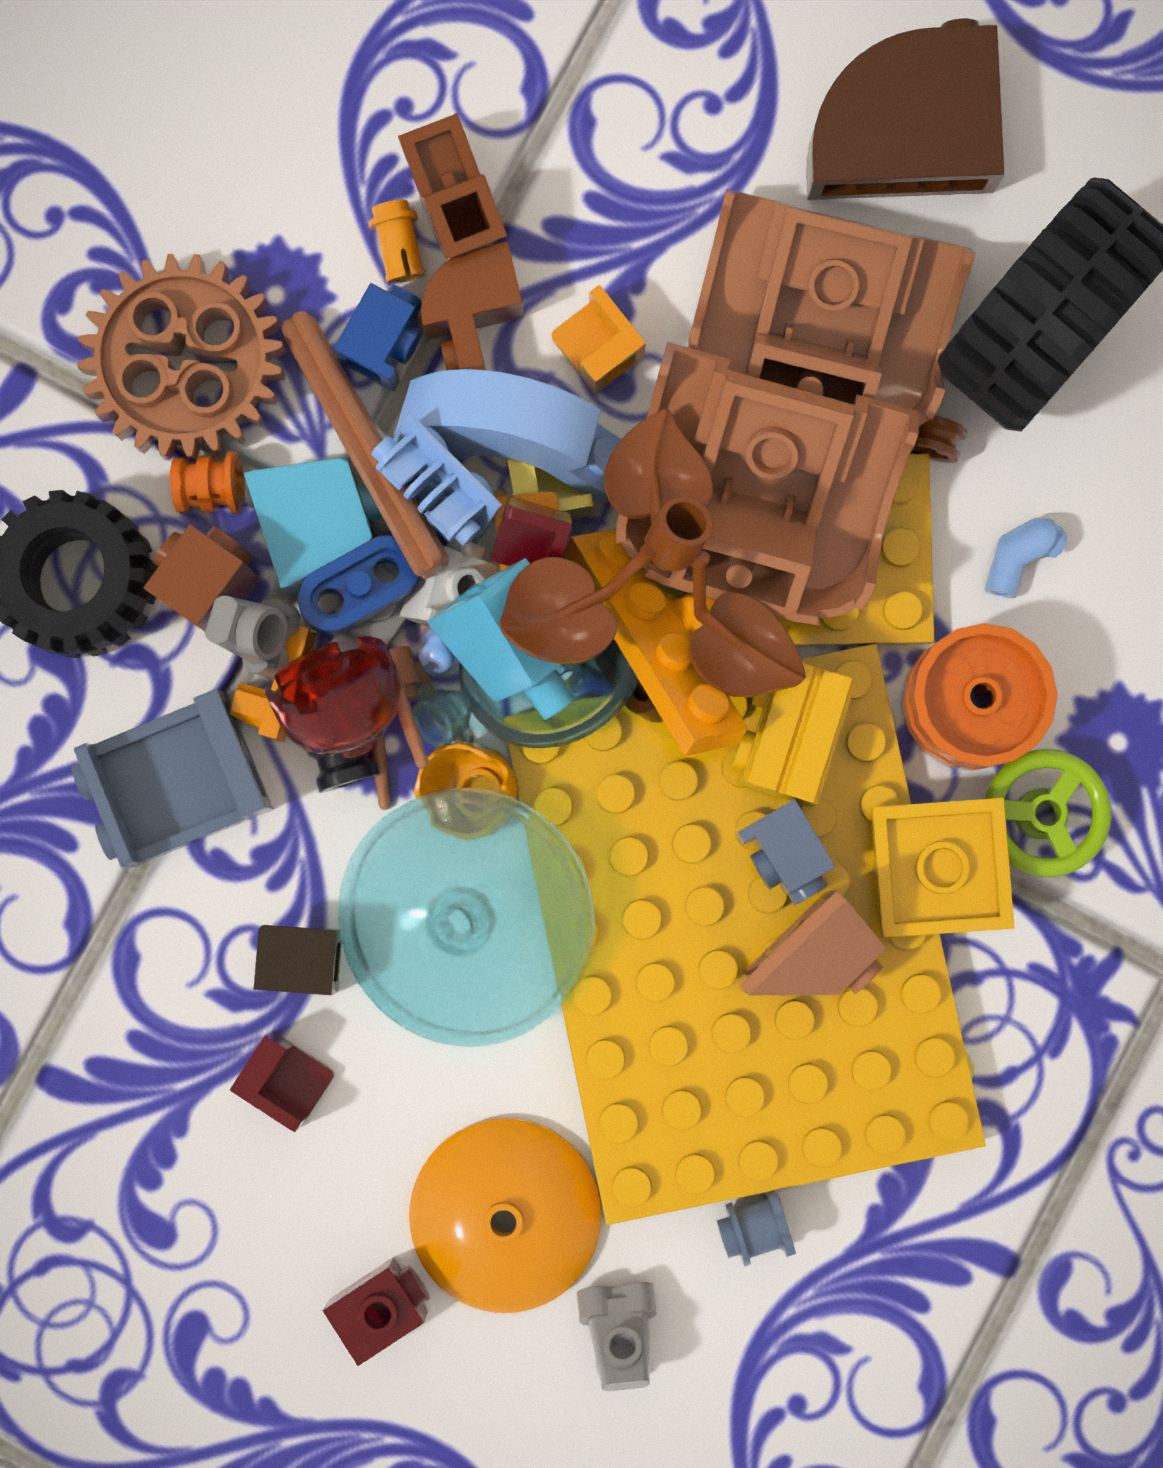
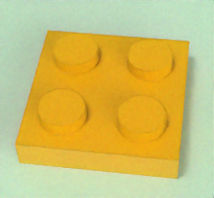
M1004 798L871 808L881 938L1015 929Z

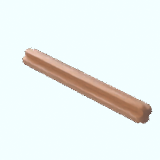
M305 311L295 312L291 318L283 321L281 324V333L413 573L421 576L423 579L435 576L447 567L449 562L448 555L425 514H421L417 510L419 503L414 497L408 501L403 496L409 487L408 484L398 490L375 468L378 461L371 455V452L383 440L315 317L308 315Z

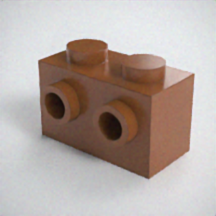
M189 524L182 535L174 532L161 545L153 560V563L158 568L143 588L206 632L208 616L216 598L231 596L246 600L261 578L248 567L254 557L244 550L245 548L214 525L205 535Z

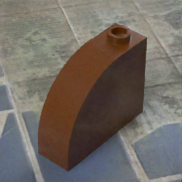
M953 19L943 23L941 27L915 29L888 37L872 45L850 62L830 87L817 116L807 155V200L994 193L1004 176L997 25L979 26V22L974 19Z

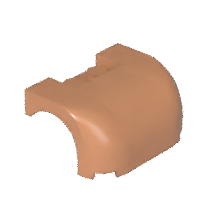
M726 189L688 339V348L731 359L728 370L854 405L856 395L858 394L919 411V426H921L929 419H933L943 401L946 389L937 360L949 343L959 302L976 253L971 248L914 234L907 235L789 206L788 203Z
M667 342L647 418L660 410L668 409L681 433L702 457L712 479L713 492L707 509L713 519V530L702 548L711 558L706 566V598L716 600L720 595L727 592L745 594L765 605L775 617L813 625H819V621L822 618L845 615L855 608L862 611L871 598L876 586L878 561L885 527L900 477L919 434L920 412L858 394L856 395L854 405L728 370L731 359ZM621 514L618 516L616 543H622L628 556L631 558L644 545L645 535L652 525L650 517L631 519ZM651 561L642 567L646 570L644 577L664 586L693 594V567L689 566L679 571H665L656 567Z

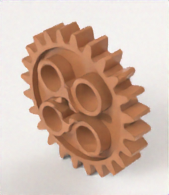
M173 253L168 254L165 262V272L157 273L147 259L142 260L143 279L136 282L130 275L123 271L120 272V282L125 291L118 296L111 291L102 289L99 293L109 306L106 313L87 311L85 315L98 328L97 334L79 336L78 342L84 348L93 352L94 356L77 362V368L83 374L97 376V378L83 387V392L89 399L106 398L94 413L102 422L119 416L112 433L121 441L137 431L134 447L143 454L152 447L155 441H158L160 456L167 461L172 459L177 445H182L186 456L192 462L197 461L200 443L206 442L217 456L222 455L221 436L228 433L234 440L243 444L245 437L240 424L245 419L261 427L265 423L255 409L258 402L275 405L278 402L275 394L266 387L267 381L285 380V373L282 368L270 363L269 360L286 354V348L281 341L266 338L277 332L281 328L276 316L259 317L269 305L262 293L245 299L250 291L251 283L244 274L228 285L229 269L222 261L208 275L206 274L204 261L197 254H194L187 270H182ZM155 310L171 312L169 326L163 332L157 335L143 333V322L151 312ZM226 319L234 323L233 333L226 342L220 345H210L204 342V333L212 322ZM131 345L144 346L154 352L164 353L165 355L181 356L184 346H188L194 356L201 361L228 362L232 360L236 361L238 366L235 370L228 371L208 363L188 359L183 360L181 369L177 370L169 358L164 355H129L127 350ZM145 371L160 373V383L153 394L147 397L133 396L132 384L140 373ZM212 380L223 383V393L216 404L210 407L194 405L193 396L196 388L201 383Z

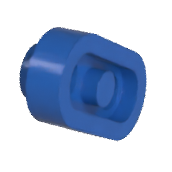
M387 535L378 536L310 573L304 579L299 589V612L304 622L312 630L324 635L341 634L406 598L414 590L418 576L413 573L395 538ZM388 562L395 565L399 571L398 577L392 582H382L377 579L374 570L379 564ZM333 593L342 599L343 606L338 612L328 614L319 608L318 602L325 594Z

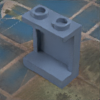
M216 688L194 697L195 703L101 742L95 744L84 743L74 748L79 763L71 766L73 778L84 800L94 799L102 819V823L95 825V831L101 848L109 860L117 858L121 867L133 868L273 810L237 718L230 715L231 704L225 692Z

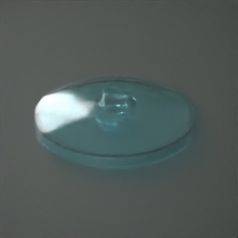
M455 788L431 792L417 797L391 811L368 831L352 854L344 873L338 902V923L340 938L349 967L367 997L380 1011L404 1029L425 1039L452 1046L474 1047L497 1044L516 1038L542 1023L564 1002L579 981L588 961L594 934V909L589 882L583 866L569 842L550 821L536 810L512 797L483 789Z

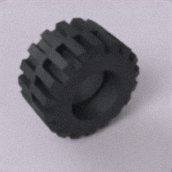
M64 490L49 491V499L44 501L34 495L22 501L26 510L20 515L10 510L1 519L8 525V528L0 536V622L13 629L12 634L52 654L57 653L65 657L81 658V654L86 653L94 657L107 653L106 646L111 644L120 647L131 639L127 632L134 625L141 629L148 619L147 616L142 614L146 603L154 605L156 599L155 596L143 587L156 571L157 565L150 559L149 553L153 552L148 540L140 534L139 528L128 517L105 500L100 501L91 494L76 491L75 496L69 495ZM77 540L90 541L100 549L104 561V576L99 590L89 602L77 609L69 611L53 609L45 601L40 583L42 568L47 558L58 547L68 542Z

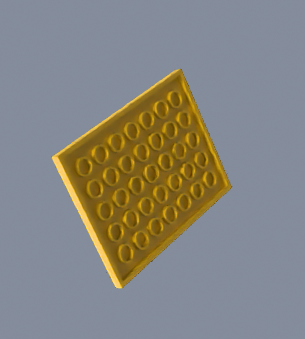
M876 643L801 659L802 662L817 668L851 677L856 680L818 805L809 807L798 803L835 868L822 875L828 885L826 888L795 906L788 894H784L780 885L769 890L750 859V855L759 851L753 840L741 846L735 836L739 831L790 802V800L739 784L743 769L732 766L738 744L684 756L664 721L652 723L628 710L619 696L565 707L546 720L539 713L503 720L512 767L518 784V796L606 1225L986 1146L940 934L881 938L871 808L911 804ZM729 696L746 723L747 730L755 732L762 708L751 704L753 697ZM838 890L887 948L876 959L883 967L881 971L856 994L847 987L840 995H748L733 983L824 892Z

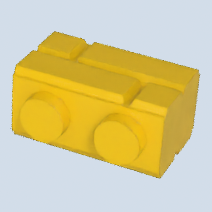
M802 662L806 678L801 684L796 687L753 696L751 704L761 707L762 712L756 731L747 730L739 741L732 766L743 769L739 784L776 795L786 800L792 801L795 799L799 804L814 807L818 805L856 680Z

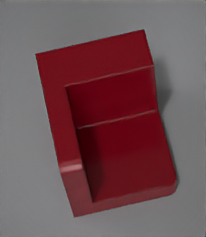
M508 495L490 561L511 566L525 558L530 564L548 557L562 558L572 528L571 514Z
M272 1031L263 1037L229 1091L289 1130L296 1132L303 1126L334 1078L335 1073L331 1068Z

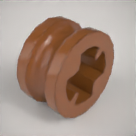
M935 415L932 420L929 419L919 426V434L911 452L914 454L929 453V459L956 463L960 456V452L956 449V443L965 439L967 429L959 423Z

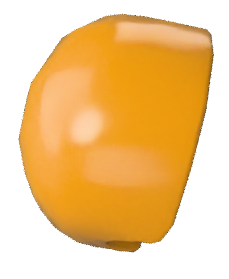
M457 742L437 747L427 757V767L424 769L419 768L414 786L415 797L427 807L432 817L433 826L440 831L470 841L496 834L512 818L515 811L518 784L511 766L498 751L476 742Z

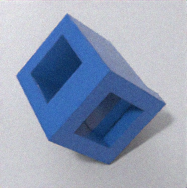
M370 282L333 348L339 362L395 392L400 380L394 366L397 361L406 364L410 360L422 336V330L416 328L420 322L418 313L421 309L422 301L411 292L397 285L391 284L386 291Z

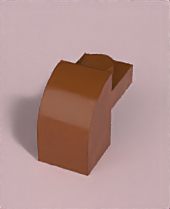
M458 113L397 136L420 195L419 198L441 252L446 259L507 236L485 175L479 172Z
M508 241L476 248L450 258L435 271L426 286L421 305V318L426 339L430 340L447 335L452 336V339L440 342L446 370H486L476 329L524 318L522 299Z

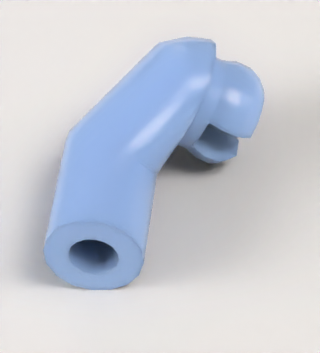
M1033 518L1002 535L997 543L985 591L1005 598H1016L1024 565L1039 557L1045 558L1050 556L1056 558L1065 549L1067 537L1063 528L1057 526L1051 519Z
M429 628L421 638L423 646L418 653L423 670L428 675L440 677L461 663L432 628Z

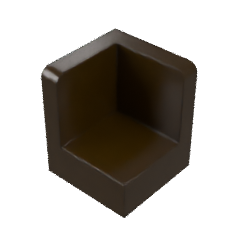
M262 925L258 930L253 989L318 995L338 993L343 929Z

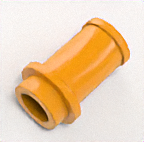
M392 200L372 207L373 219L368 223L370 230L377 231L387 284H401V278L406 277V282L425 277V268L422 266L413 223L418 220L416 211L410 210L408 200Z

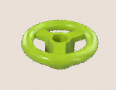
M1054 749L1033 750L1013 762L1006 763L997 772L988 787L985 799H1005L1013 783L1030 771L1042 768L1061 770L1062 773L1052 788L1028 791L1018 801L1004 800L1005 820L1015 821L1019 830L1030 838L1049 839L1057 856L1054 858H1042L1028 854L1020 849L1007 833L1009 864L1019 871L1033 876L1058 877L1067 875L1088 864L1104 845L1112 818L1109 794L1096 771L1077 756ZM1081 783L1090 798L1092 822L1087 836L1076 848L1066 828L1068 821V807L1066 803ZM1042 801L1049 803L1054 809V819L1047 826L1041 824L1036 818V808Z

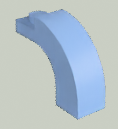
M477 369L445 370L410 380L394 436L403 419L410 412L423 426H428L439 433L445 441L448 451L457 460L471 456H497L517 460L551 474L581 494H592V500L597 504L609 502L604 489V470L609 457L622 439L598 424L601 409L590 402L544 382L497 371Z

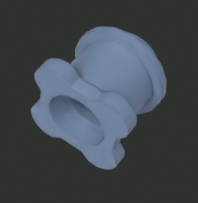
M775 1191L764 1192L765 1199L734 1208L732 1203L725 1204L728 1217L717 1220L728 1258L740 1255L744 1267L751 1265L750 1258L777 1249L784 1250L786 1257L796 1254L778 1193Z

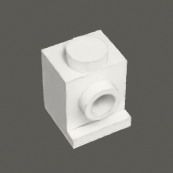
M456 539L451 542L448 541L447 546H443L449 557L447 567L428 579L418 576L414 590L404 600L399 617L430 627L427 623L430 618L471 586L496 574L499 566L482 560L485 548L469 542L463 547Z

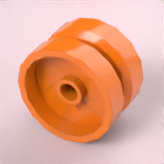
M982 623L956 629L923 651L906 675L901 704L907 730L924 753L945 766L975 771L1013 762L1036 747L1053 722L1058 693L1052 667L1034 642L1012 628ZM974 686L978 695L987 696L988 706L978 708L972 703L970 694Z

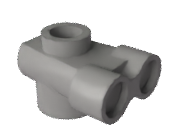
M220 596L215 599L213 608L208 616L205 636L209 641L241 657L244 667L249 672L268 679H276L287 669L289 656L286 650V643L300 626V613L295 606L276 598H267L261 603H256L231 596Z
M633 1282L618 1287L593 1286L579 1290L576 1293L579 1322L583 1325H589L596 1358V1369L600 1377L602 1390L617 1391L648 1386L650 1384L648 1319L657 1314L653 1284L649 1282ZM617 1344H626L633 1347L635 1351L629 1358L619 1359L611 1353L610 1347Z

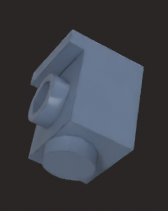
M795 799L735 834L741 846L753 840L759 851L750 855V859L769 890L780 885L784 894H788L794 906L828 886L822 875L835 868V865Z

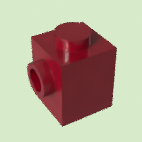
M393 1257L330 1298L322 1311L356 1365L359 1366L422 1325L428 1313L423 1303L428 1301L430 1296L416 1271L411 1266L402 1270Z

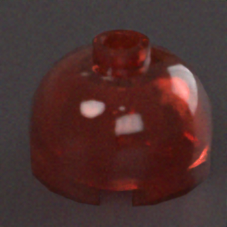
M369 636L355 637L359 649H351L344 652L340 651L337 642H332L299 656L274 675L278 688L274 692L266 687L264 695L276 720L289 740L309 752L327 756L342 755L344 758L361 756L377 745V738L389 728L397 715L401 694V684L397 668L387 645L382 639Z

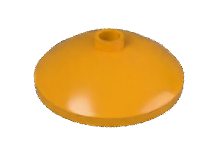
M518 1118L488 1119L458 1130L445 1139L429 1156L416 1179L412 1191L409 1211L410 1232L417 1256L434 1282L447 1294L470 1307L494 1313L522 1312L545 1305L566 1292L583 1274L590 1263L599 1239L601 1228L600 1196L588 1164L576 1148L563 1136L550 1128L529 1120ZM501 1210L511 1212L516 1219L515 1228L506 1233L497 1231L491 1222V1218L496 1212Z

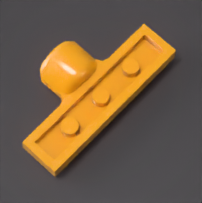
M616 529L571 536L563 554L567 560L578 563L590 573L596 591L607 585L632 559L628 556L622 543H616ZM641 568L613 597L603 602L612 612L618 627L614 640L684 756L738 744L748 729L746 723L729 696L706 684L697 674L690 660L688 651L690 638L699 627L703 626L694 616L693 594L674 595L667 593L658 582L644 577L646 570ZM706 598V607L710 612L715 600Z

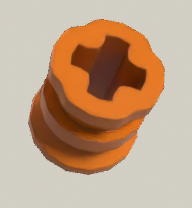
M237 451L227 452L224 461H216L213 455L199 456L196 463H189L185 458H173L170 467L172 502L176 512L180 514L190 513L192 507H200L203 513L217 512L220 505H227L232 514L242 513L245 499V482L242 463Z

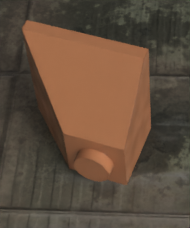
M838 890L824 892L733 983L748 995H840L847 987L856 994L881 971L883 967L876 959L887 948Z

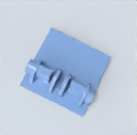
M410 412L403 419L395 437L392 439L390 436H387L371 452V455L378 461L375 468L398 490L408 484L409 487L403 496L408 501L414 497L419 503L417 510L421 514H425L431 527L447 543L456 539L463 547L469 542L477 544L502 507V504L494 497V493L487 481L477 473L469 472L448 451L447 445L439 433L428 426H423Z

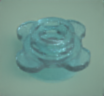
M433 681L423 683L418 689V694L422 701L417 703L412 711L420 736L435 747L449 745L453 741L454 743L473 742L474 733L469 727L472 705L468 697L459 690L445 691L440 689Z

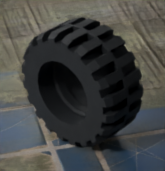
M1091 178L1035 238L966 320L958 333L951 339L937 360L941 375L1003 428L1022 432L1162 272L1163 224L1111 180Z

